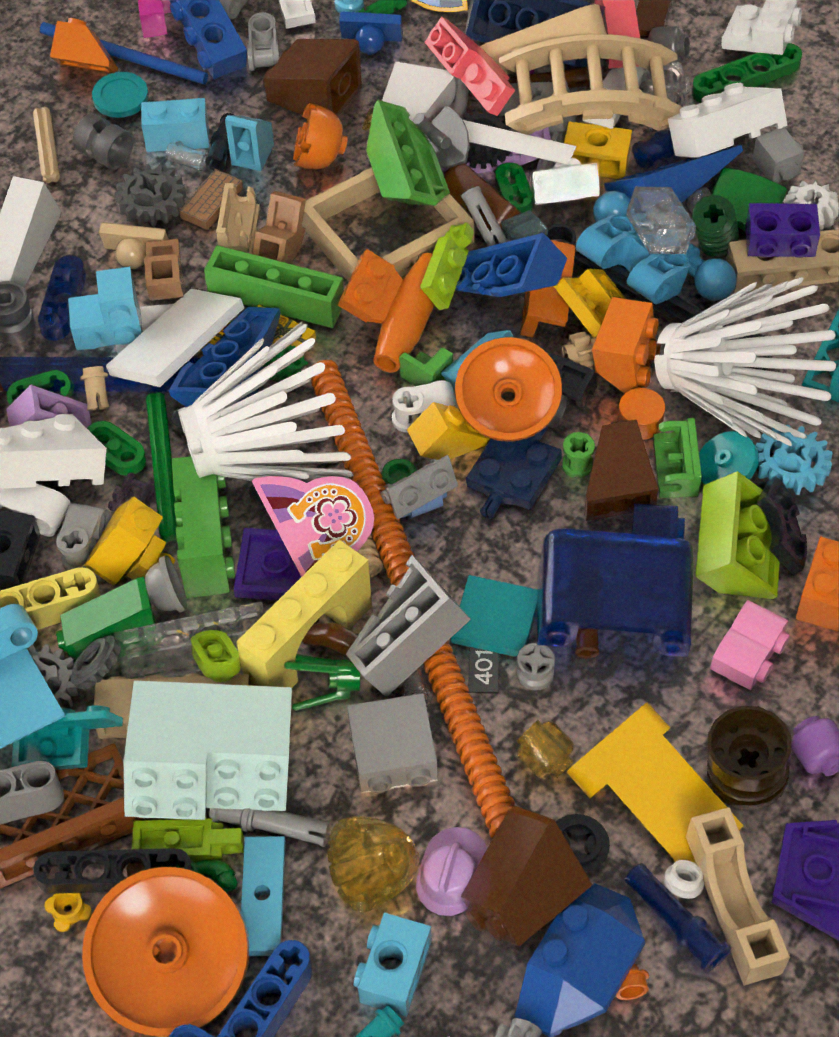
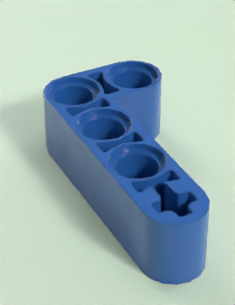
M287 940L275 948L217 1037H237L242 1030L248 1028L257 1031L255 1037H274L312 977L310 954L303 943L296 940ZM296 961L300 963L299 967L297 965H294ZM286 964L291 965L287 972L285 968ZM267 994L280 996L279 1001L274 1005L265 1006L260 1003L261 999ZM191 1024L181 1025L175 1028L169 1035V1037H214Z

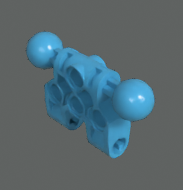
M619 191L605 192L596 200L593 207V216L596 223L586 228L576 243V250L603 269L615 265L624 266L630 272L627 285L654 304L664 302L680 294L688 273L694 277L695 287L699 294L710 301L723 300L729 297L736 288L737 276L730 263L719 258L704 261L699 257L700 249L693 244H688L678 227L668 223L654 222V218L648 214L638 217L634 214V206L630 198Z

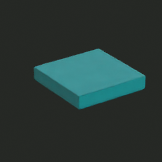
M469 575L460 607L471 620L451 637V643L517 657L519 651L528 644L541 590Z

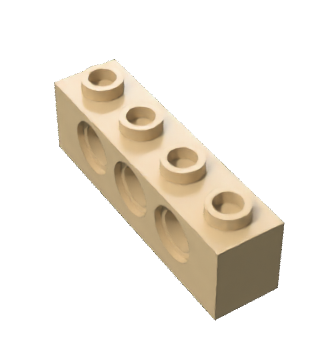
M839 228L820 231L816 257L747 256L746 239L729 242L726 261L734 268L737 276L736 288L733 292L736 293L757 282L756 287L747 293L767 284H772V287L785 281L790 282L801 277L804 278L802 283L795 287L839 282Z

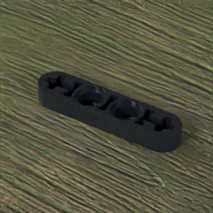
M175 848L55 851L40 856L34 864L33 873L38 886L46 893L109 892L119 882L126 879L127 877L122 873L124 868L130 863H141L145 867L144 870L152 869L151 863H156L157 868L172 867L173 863H179L180 868L193 871L188 854L181 849ZM97 863L104 866L103 874L97 879L89 880L82 876L83 870L90 864ZM71 865H74L75 879H71L69 874L72 873ZM58 866L59 872L55 873L53 879H48L46 874L51 872V867Z

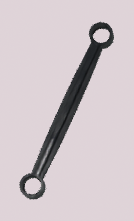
M554 224L544 231V234L550 240L562 239L575 246L574 263L586 270L603 269L576 250V233L570 226ZM615 265L603 269L620 291L638 301L652 303L627 285L630 272L624 266ZM677 295L658 304L652 303L655 311L677 323H684L703 312V310ZM754 334V335L745 336V337H740V338H735V339L754 338V337H765V335H762V334ZM746 367V368H753V369H760V370H767V369H768V368Z

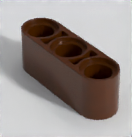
M463 163L450 167L444 174L450 195L469 213L470 211L461 195L473 187L480 186L481 192L504 235L522 215L513 204L467 164ZM479 209V213L482 216L488 230L491 231L492 228L489 225L482 209Z

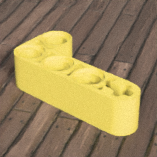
M81 567L1 590L0 608L9 604L23 606L38 630L61 623V614L101 596V592L94 572L88 568ZM47 600H52V601L49 602V603L42 604L43 602H45V601H47Z

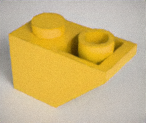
M433 402L407 429L420 456L436 460L446 455L450 459L485 447L490 441V438L475 431L465 421L458 408Z

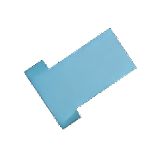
M9 604L0 608V749L65 717L64 712L27 650L36 641L38 631L25 608L19 604Z

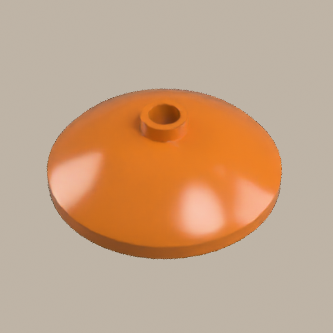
M513 337L493 339L475 348L461 364L455 382L456 402L465 421L478 433L497 441H519L539 433L554 418L562 395L560 373L549 354L530 341ZM512 392L515 397L511 401H505L502 398V394Z

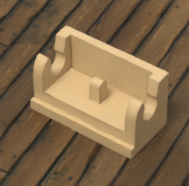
M225 183L216 231L218 246L252 254L260 214V204L256 203V195L252 187L248 186L246 197H240L236 194L237 189L234 183Z

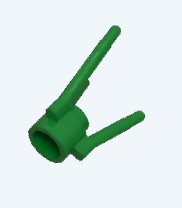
M296 654L295 662H285L284 667L290 670L328 673V687L336 688V692L293 704L292 710L294 711L335 700H350V692L360 691V672L351 661Z

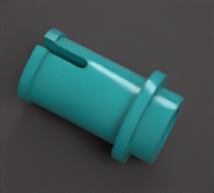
M386 1006L383 1010L378 1008L375 1011L377 1016L355 1037H392L394 1034L399 1036L401 1034L399 1029L404 1025V1022L389 1006Z

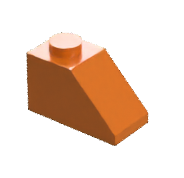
M69 18L68 22H56L50 58L60 65L106 73L118 72L119 68L96 33L86 26L87 23L85 21Z

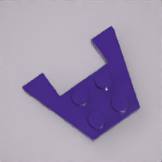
M837 820L786 823L771 903L839 941V823Z

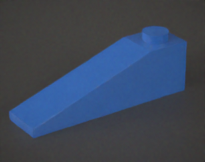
M737 145L699 158L690 157L685 159V161L657 167L655 170L635 173L604 183V187L607 192L619 191L626 194L633 203L634 214L638 217L648 214L654 218V221L666 217L665 211L676 208L742 153L743 147L742 145Z
M544 233L469 251L455 290L504 297L558 285L567 257Z
M247 307L223 330L225 335L215 345L208 343L202 349L203 356L195 363L188 362L181 368L169 389L170 396L185 407H188L259 340L264 338L263 345L254 355L264 347H270L281 315L280 309ZM261 366L259 369H257L255 372L249 375L242 382H244L260 370L264 369V367ZM259 388L256 389L255 391H253L252 393L248 394V395L245 396L244 398L240 399L239 401H241V400H243V399H245V398H247V397H249V396H251V395H253V394L258 393Z

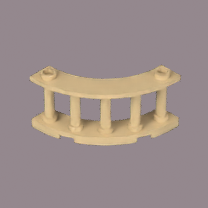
M611 34L575 35L546 40L526 47H517L511 53L499 58V64L517 74L520 101L517 108L505 113L506 125L522 134L529 135L541 129L564 123L563 117L582 114L583 120L611 119L613 114L627 115L631 122L643 124L661 132L669 128L668 119L679 114L682 106L667 98L663 66L678 59L677 53L659 43ZM587 58L591 90L567 92L563 61ZM600 58L622 61L626 91L607 90L603 87ZM550 64L554 93L551 97L532 101L529 71ZM636 65L651 72L654 95L643 93L639 89Z

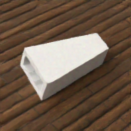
M395 62L382 101L405 107L410 114L409 119L412 121L415 115L423 113L432 122L446 105L449 107L455 99L457 91L456 77L444 69Z
M15 176L12 178L0 212V282L13 281L25 288L60 217L61 210L44 182Z

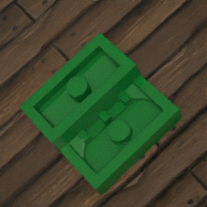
M723 168L719 173L711 195L722 196L731 202L736 213L737 226L746 232L745 225L749 203H783L788 189L756 174Z

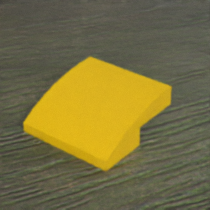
M587 269L579 278L563 277L558 282V285L554 286L593 338H596L612 297L626 299L603 269Z

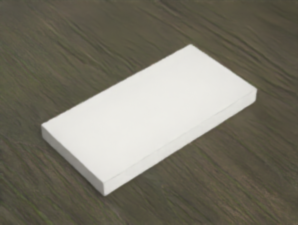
M190 289L183 295L184 297H181L106 365L109 375L161 387L244 309L241 298Z

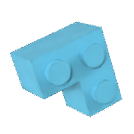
M130 267L96 271L98 294L68 298L70 328L76 350L130 344L143 332L141 310Z

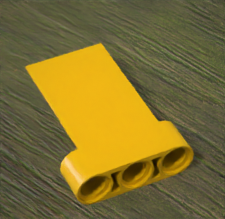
M646 702L578 760L566 773L589 799L608 784L675 862L688 860L696 864L686 839L691 818L728 807L663 736L671 727ZM732 813L738 830H740L744 825Z

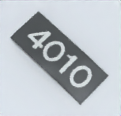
M469 647V692H499V653Z

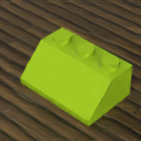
M738 471L707 483L703 487L695 577L721 594L774 599L778 596L780 561L769 550L772 540L770 525L764 512L757 504V500L763 490Z

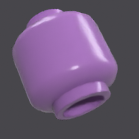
M812 716L798 724L793 730L794 736L791 741V748L808 773H824L825 776L837 773L839 771V728L836 723L828 718L820 719L819 716Z

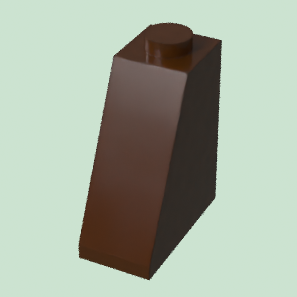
M637 420L616 421L609 425H603L586 493L585 520L591 521L656 509L658 486Z

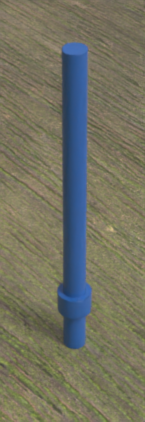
M42 22L40 33L54 38L56 25ZM100 39L111 56L203 85L207 83V72Z

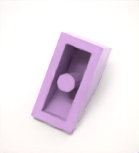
M30 385L6 408L9 427L21 425L26 421L53 418L59 414H73L86 428L91 425L90 413L87 411L88 406L86 403Z

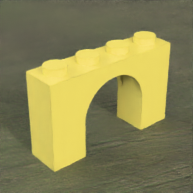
M339 540L236 641L242 673L249 674L251 686L293 688L298 683L297 670L286 669L284 664L285 662H295L298 648L312 625L325 614L334 622L350 630L372 607L368 559Z

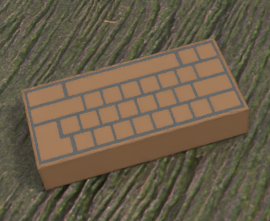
M215 169L180 209L181 219L208 230L219 217L225 183H234L237 189L236 194L238 195L243 189L242 180Z

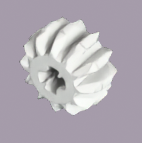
M802 180L799 186H791L786 199L783 201V204H817L820 231H823V229L830 230L839 214L837 193L830 192L829 184L819 186L816 180L810 185Z

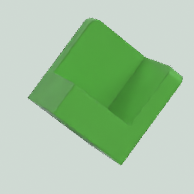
M442 347L433 357L424 352H419L413 358L404 352L399 357L400 377L414 386L431 384L436 381H446L441 372L453 363V353Z

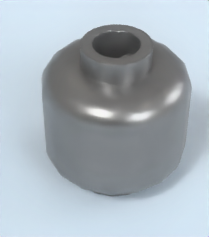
M678 26L655 27L650 31L648 38H644V40L662 44L664 47L677 53L678 59L663 66V68L679 67L684 59L689 57V36L684 34L683 30Z

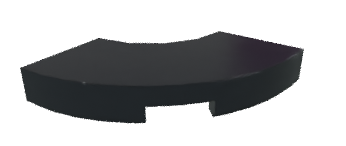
M776 476L767 481L757 500V504L764 512L770 525L772 540L769 550L794 576L804 569L807 558L806 534H801L796 516L800 515L798 507L788 489Z

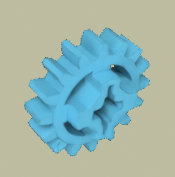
M800 426L798 431L804 433L805 429L803 426ZM772 428V431L788 438L792 446L775 440L764 433L761 435L760 443H756L759 453L757 467L759 469V479L768 477L771 480L777 476L787 489L793 488L796 495H800L801 488L803 487L809 492H813L816 484L824 485L826 476H829L832 467L831 458L833 453L826 450L828 444L826 440L816 441L817 432L814 431L809 435L805 434L807 438L802 439L794 437L790 432L783 433ZM774 451V456L770 457L771 452ZM812 462H815V466L811 468Z

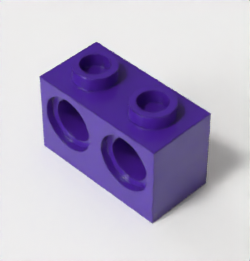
M749 203L745 225L747 256L816 257L820 238L817 204Z

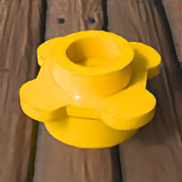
M82 893L54 894L46 900L44 908L47 913H51L54 917V927L57 931L66 932L74 923L80 920L86 921L91 917L92 909L90 905L85 904L82 900ZM71 906L72 909L71 911L66 912L65 907Z

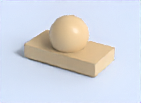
M103 222L99 229V235L105 249L116 250L117 261L123 267H130L131 269H138L144 265V257H146L145 242L169 240L166 231L159 228Z

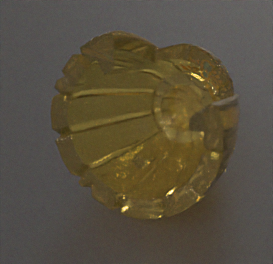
M352 816L340 819L331 830L329 837L332 840L328 841L330 848L327 853L328 862L332 863L329 866L330 876L334 886L339 887L337 892L346 904L349 903V907L355 911L365 913L387 903L409 885L418 870L420 855L415 848L414 841L405 831L392 823L372 817Z

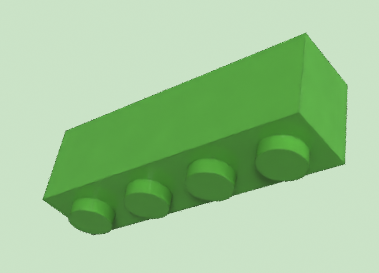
M218 245L215 247L204 269L208 292L241 298L243 305L257 307L261 305L266 308H279L281 315L330 328L334 327L342 310L338 303L344 292L343 277Z

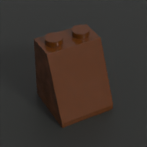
M296 39L291 47L282 53L280 60L275 66L269 69L264 76L263 84L265 86L266 100L300 115H303L306 106L311 103L330 109L339 116L362 88L359 41L355 39Z
M514 805L508 810L461 898L469 909L466 912L468 920L479 932L485 930L491 933L498 941L505 940L519 947L589 889L592 883L555 820Z

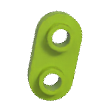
M206 630L195 634L191 638L192 656L204 676L211 678L215 682H226L240 672L241 665L238 650L225 632Z

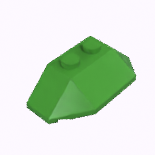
M377 100L374 105L366 151L382 197L407 204L436 206L447 198L450 191L432 144L413 121L409 119L410 114L405 107Z

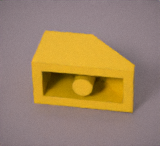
M132 497L115 510L83 566L114 586L147 547L163 516L137 498Z

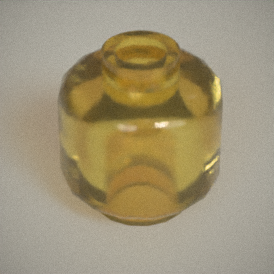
M537 720L516 741L520 745L517 751L518 758L538 778H546L551 773L558 778L574 762L569 757L574 750V742L553 721H546L542 724Z

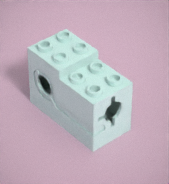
M134 680L124 753V817L205 820L206 808H250V810L286 811L292 687Z

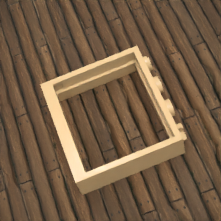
M372 167L363 170L360 174L342 183L336 184L315 197L307 199L305 204L302 227L306 228L305 232L348 282L359 260L325 220L380 192ZM450 194L436 206H433L448 223L382 257L395 266V270L402 279H404L423 253H433L438 238L445 236L451 225L468 222L474 230V220ZM473 233L472 242H471L469 245H471V244L474 243V233Z

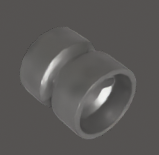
M90 113L84 116L76 126L72 142L73 147L78 152L89 158H94L97 162L110 169L116 170L128 160L133 149L134 140L133 135L129 131L111 124L108 120L97 114Z
M13 281L0 282V342L7 345L25 342L32 336L36 326L25 288Z

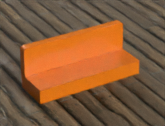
M551 240L567 257L560 280L563 277L572 278L575 246ZM554 286L525 292L520 335L533 338L539 322L562 327L566 326L569 306Z

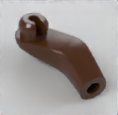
M322 623L312 625L302 642L305 645L327 647L347 656L346 653L358 635L338 623Z

